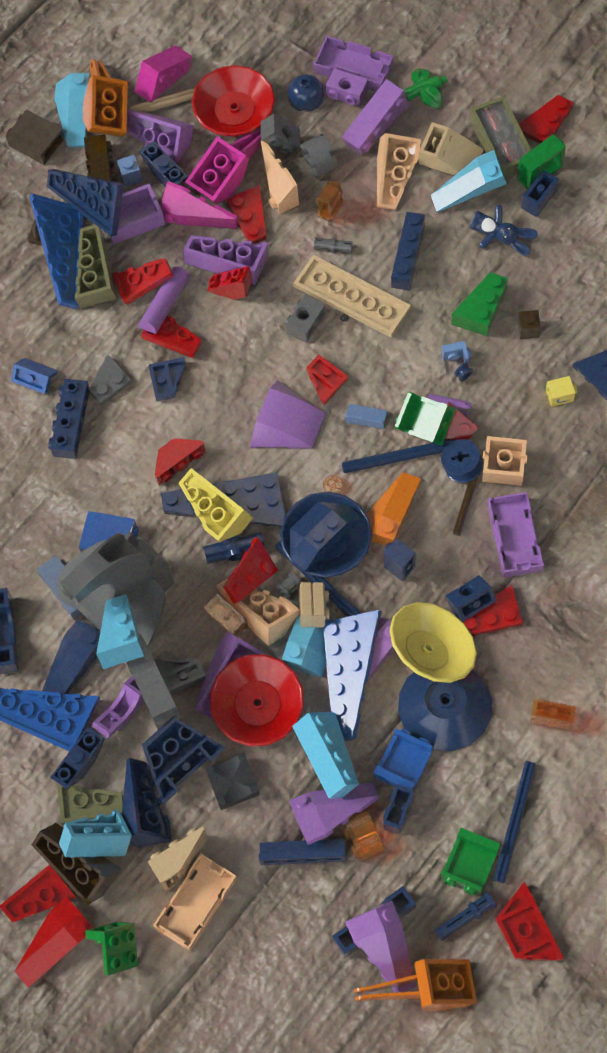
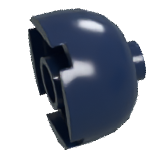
M299 75L290 83L288 88L289 103L296 110L301 111L302 109L310 112L317 109L323 103V86L320 80L313 75Z

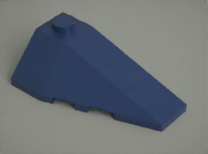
M78 620L75 621L63 636L42 691L59 692L61 694L69 693L98 657L96 653L100 637L99 631L89 624Z

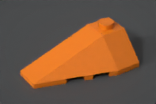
M402 472L366 515L370 519L372 542L386 546L389 542L393 543L396 538L398 539L421 478Z

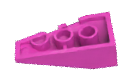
M170 181L166 183L160 207L166 222L178 225L238 228L236 215L218 205H209L205 201L206 199L201 196L199 199L189 194L190 190Z

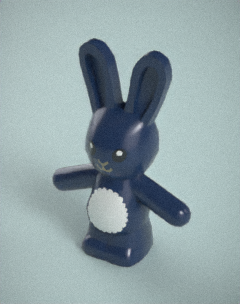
M496 205L495 219L480 211L475 212L470 229L487 235L479 243L481 249L486 248L497 238L502 244L511 245L522 256L530 255V249L518 241L517 238L535 239L538 236V232L535 229L517 228L511 223H502L503 208L501 205Z

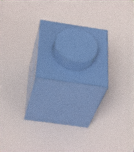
M135 155L117 160L125 187L142 182Z

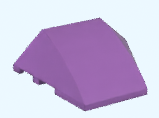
M277 380L270 387L256 420L250 448L287 447L288 449H312L326 415Z

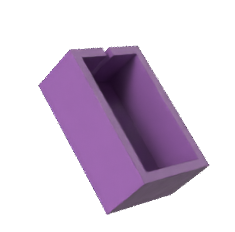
M150 184L123 193L118 233L116 236H110L113 244L165 225L163 212Z

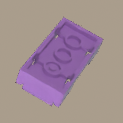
M326 36L316 57L317 61L313 63L314 73L330 77L334 68L368 79V89L377 91L390 74L394 65V55L375 51L372 54L370 47L347 41L346 45L343 40Z
M527 492L494 497V499L488 498L487 507L503 578L543 571L544 564L540 547L537 543ZM524 511L528 513L527 519L525 517ZM535 548L537 555H534L533 549ZM503 552H504V554H505V559H506L505 561H503V557H502V553H503Z

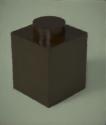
M539 310L519 312L518 328L520 339L539 338L541 329Z

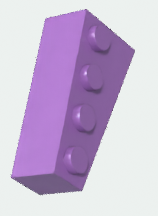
M386 79L342 136L345 145L360 155L367 152L372 144L409 106L404 90Z
M190 236L184 248L185 264L217 274L249 266L252 276L251 284L254 285L268 258V242L254 244L252 241L246 240L243 243L233 242V239L220 241L212 237Z

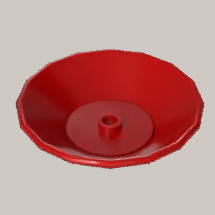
M231 65L217 68L205 75L195 87L191 102L194 116L204 128L216 135L236 137L250 134L261 127V121L271 116L273 112L275 96L272 85L263 74L250 67Z
M266 654L245 655L229 662L216 676L210 691V712L217 727L232 741L249 747L268 746L285 738L293 730L292 726L299 721L304 709V691L296 672L282 660ZM259 700L261 701V705L255 706L254 702Z

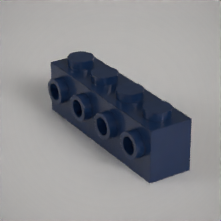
M64 379V384L60 386L59 396L61 399L60 403L56 404L57 418L52 423L53 438H50L48 448L51 449L53 457L77 458L90 393L88 381Z

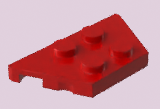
M522 883L495 919L514 959L563 960L564 957L526 883Z

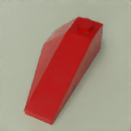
M67 896L50 910L14 971L28 988L86 937L85 930L93 928Z

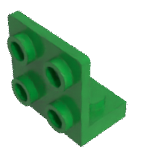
M115 921L85 930L86 939L95 940V943H102L105 975L109 976L138 966L135 923Z

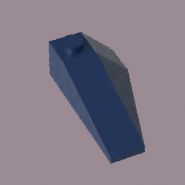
M128 758L126 761L122 818L132 835L129 845L145 847L172 841L170 821L168 816L163 814L160 807L162 801L160 797L157 798L153 789L155 783L147 763Z

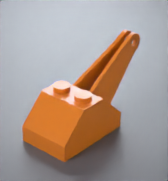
M92 59L90 63L91 77L83 101V122L89 132L123 137L127 133L128 81L111 78L103 62Z
M423 959L416 961L414 964L416 975L354 989V993L359 994L417 983L418 991L361 995L355 997V1001L420 999L422 1011H441L477 1004L469 959Z

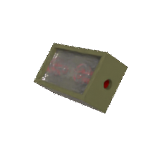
M505 96L470 108L469 121L485 153L495 150L505 178L517 174L519 159L530 152L531 148Z

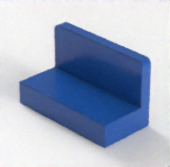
M23 358L14 363L11 381L46 394L49 390L50 380L57 375L58 370Z

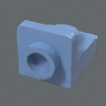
M465 341L442 346L441 354L443 361H454L462 357L463 362L469 365V359L472 358L470 347L466 348Z

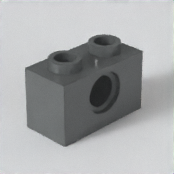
M272 114L261 121V140L283 153L289 154L300 148V128Z
M304 295L303 299L296 303L292 316L289 315L287 317L285 325L287 334L307 343L326 313L325 304Z

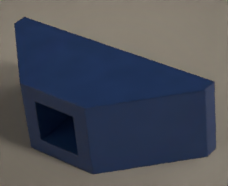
M152 141L139 151L152 174L164 187H166L168 181L180 185L187 180L188 176L155 141Z
M87 727L50 778L67 790L84 778L95 763L105 738Z

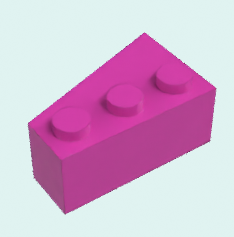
M175 45L143 60L135 92L149 102L154 101L190 70L192 55Z

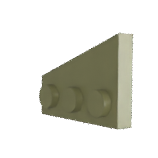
M57 783L62 825H65L66 822L86 817L89 820L97 817V814L101 813L104 816L110 815L113 810L117 809L122 816V793L88 789L82 786H72L67 790Z

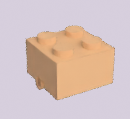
M487 436L486 451H483V459L485 460L482 482L522 486L524 464H527V455H525L527 440Z

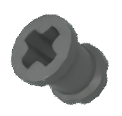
M292 572L288 574L289 577L283 583L276 586L277 590L287 599L291 597L290 594L300 587L301 580Z

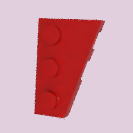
M560 95L555 96L519 123L524 136L540 144L551 135H555L572 110L574 102Z
M260 185L227 198L226 203L232 214L237 216L238 226L246 241H252V243L256 244L266 240Z

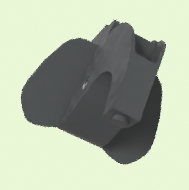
M128 532L126 536L122 533H117L107 540L100 541L85 549L63 567L58 576L57 594L61 601L77 608L100 631L106 600L126 594L134 612L139 635L142 634L148 647L161 620L166 600L165 592L175 582L168 562L140 536L136 538L132 532Z

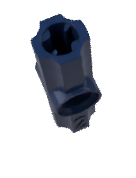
M262 533L244 537L236 535L223 542L203 546L207 564L227 559L229 561L241 560L244 553L252 545V540L256 537H259L265 547Z

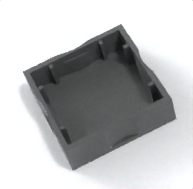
M140 634L139 637L144 656L128 661L126 664L145 700L146 707L158 730L172 717L179 720L181 718L142 634Z

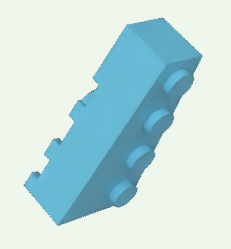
M309 712L292 726L329 799L343 798L359 785L335 712Z

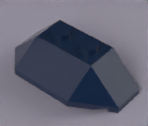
M317 502L290 528L291 561L306 573L362 517L348 504Z

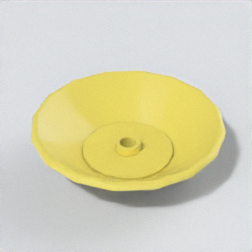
M416 602L403 606L393 616L389 630L393 648L402 662L416 674L431 681L451 683L465 678L474 668L477 651L473 636L465 624L449 610L431 603Z

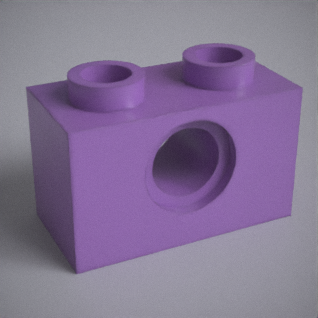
M335 68L326 84V96L333 100L344 101L349 105L359 107L368 91V79Z

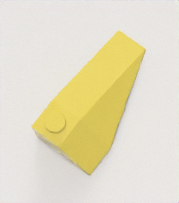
M192 468L179 482L185 496L193 506L194 512L202 522L203 528L219 542L241 534L253 519L243 508Z

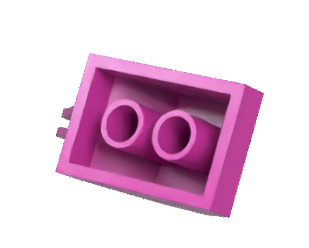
M261 128L231 144L217 136L185 183L216 205L232 196L244 179L250 157L261 146Z

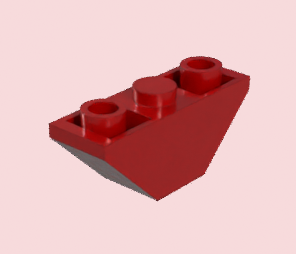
M245 266L214 274L209 280L207 291L233 300L246 297L252 283L250 267Z
M174 438L158 450L155 468L157 484L167 483L178 471L185 470L193 460L200 459L204 452H206L204 443L201 440Z

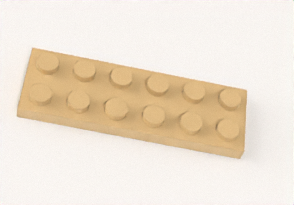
M312 255L293 283L295 288L392 338L411 309L410 304L315 255Z

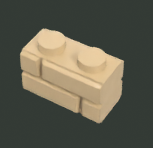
M301 582L299 588L301 627H324L325 619H329V607H325V603L329 601V592L324 590L323 583L314 582L311 584V582Z

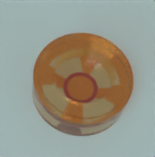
M335 475L328 476L323 482L324 492L329 491L340 494L343 490L342 480Z

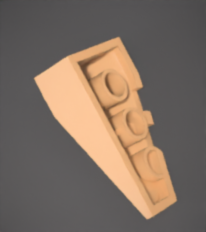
M388 133L379 138L377 155V207L396 209L407 181L412 174V170L419 159L421 139Z
M261 141L270 193L269 203L273 209L276 208L278 213L281 214L299 205L297 184L287 168L283 169L280 159H276L270 146Z

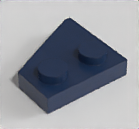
M185 357L148 365L156 402L176 397L186 364Z

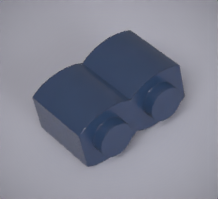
M399 784L394 788L391 795V804L387 807L383 816L384 830L399 834L403 830L406 814L410 811L413 804V789Z

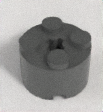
M321 134L300 145L305 161L310 165L314 178L320 177L339 167L325 135Z

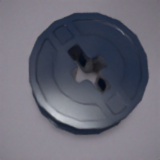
M469 440L453 441L444 448L441 454L443 468L447 476L454 482L468 483L473 481L483 470V459L479 449Z

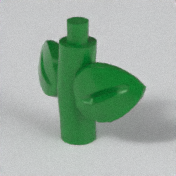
M422 68L415 69L411 74V80L414 84L404 89L407 100L410 101L420 96L425 105L434 109H440L442 98L438 89L442 88V84L448 82L445 75L440 78L438 75L431 77V73L428 70Z

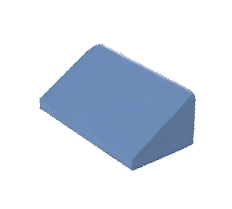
M349 404L345 421L346 423L384 429L388 410Z

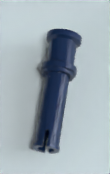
M487 891L484 892V896L475 902H469L468 908L452 917L437 929H434L441 941H444V939L475 918L480 920L482 915L490 909L497 908L496 903Z

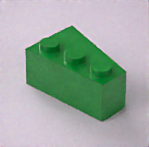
M490 272L452 313L451 325L488 336L506 293L508 278Z

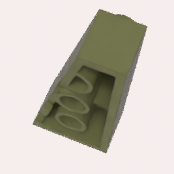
M97 225L81 228L75 300L82 309L117 299L104 233Z

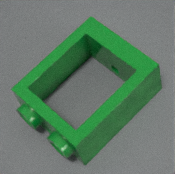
M553 134L519 159L517 180L527 190L543 170L553 175L563 167L566 149L564 142Z

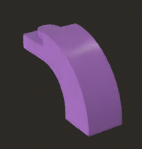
M133 676L123 684V688L114 703L93 722L92 727L108 739L117 730L120 732L132 720L145 701Z

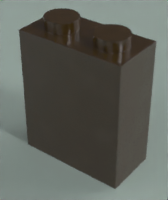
M26 109L18 117L15 125L7 131L6 139L11 148L45 165L64 141L65 136L61 127Z

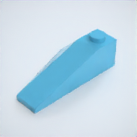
M70 73L56 83L54 99L67 147H85L84 137H87V128L83 122V101L90 79L89 73Z
M495 150L476 157L431 195L437 213L507 184Z
M299 613L287 641L282 661L293 670L322 678L327 664L324 628L313 626L301 627Z

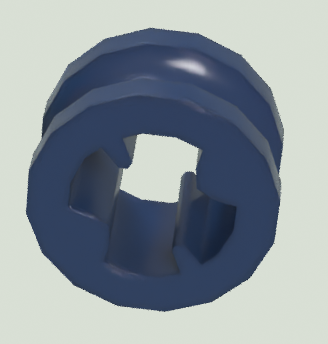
M467 363L460 365L454 372V375L459 377L460 382L467 380L473 373V369L468 368L469 365Z

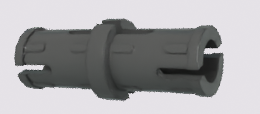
M315 237L314 249L329 250L332 253H335V251L352 253L353 241Z

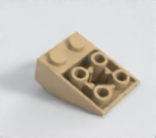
M432 122L419 150V164L456 175L476 157L482 155L484 149L451 128Z
M203 826L199 829L198 827L193 828L187 833V837L182 840L177 839L169 844L168 849L163 852L158 851L150 857L151 860L148 863L165 891L182 882L208 840Z

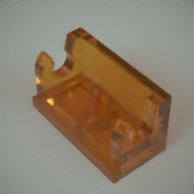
M219 594L204 607V610L236 637H238L241 629L245 631L248 628L247 619Z

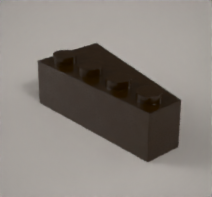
M106 134L84 137L87 176L116 182L115 172L111 170L114 167L113 156L109 155V152H112L111 141H107Z
M54 823L39 831L31 845L84 903L89 905L103 897L121 868L104 856L65 857L59 845L63 827L58 823Z

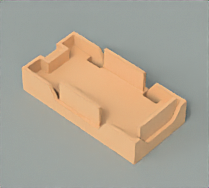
M200 853L190 868L187 877L171 899L169 905L163 909L153 927L191 952L237 881V876ZM196 871L197 874L195 875V877L193 878V880H190V878L192 877V875H193L194 872ZM222 889H225L220 899L218 895L221 893ZM171 907L174 908L170 915L167 917L166 915L171 909ZM201 925L202 927L194 934L198 926Z

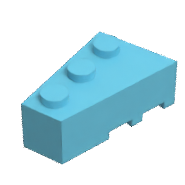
M126 594L106 600L96 653L103 669L144 656L134 612Z
M117 809L113 810L110 815L104 816L101 813L97 814V817L89 820L86 817L66 822L59 845L65 857L125 856L132 835Z

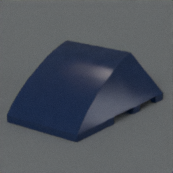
M175 717L167 721L142 744L162 804H165L179 791L177 787L207 760L211 762L226 749L223 745Z

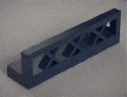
M319 840L309 845L306 841L260 843L259 862L261 866L346 862L345 840Z

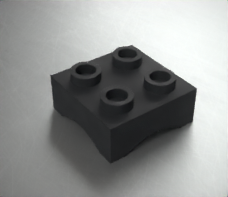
M245 753L237 755L228 761L205 768L220 810L260 795Z

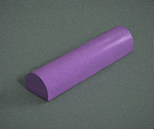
M178 266L172 268L174 276L162 284L139 322V328L154 334L158 332L189 280V274L185 269Z

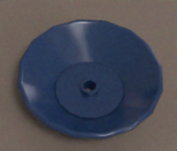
M329 491L310 494L296 502L284 516L280 530L282 550L291 564L300 569L291 561L290 528L317 502L348 504L362 519L305 573L322 578L343 575L357 567L369 551L372 539L370 519L361 505L346 495Z
M474 669L465 678L451 683L431 681L413 672L407 677L399 693L398 713L404 729L410 731L413 737L417 739L422 737L429 740L433 750L455 751L470 746L484 734L492 717V697L486 682ZM446 698L449 700V703L444 704L442 700Z

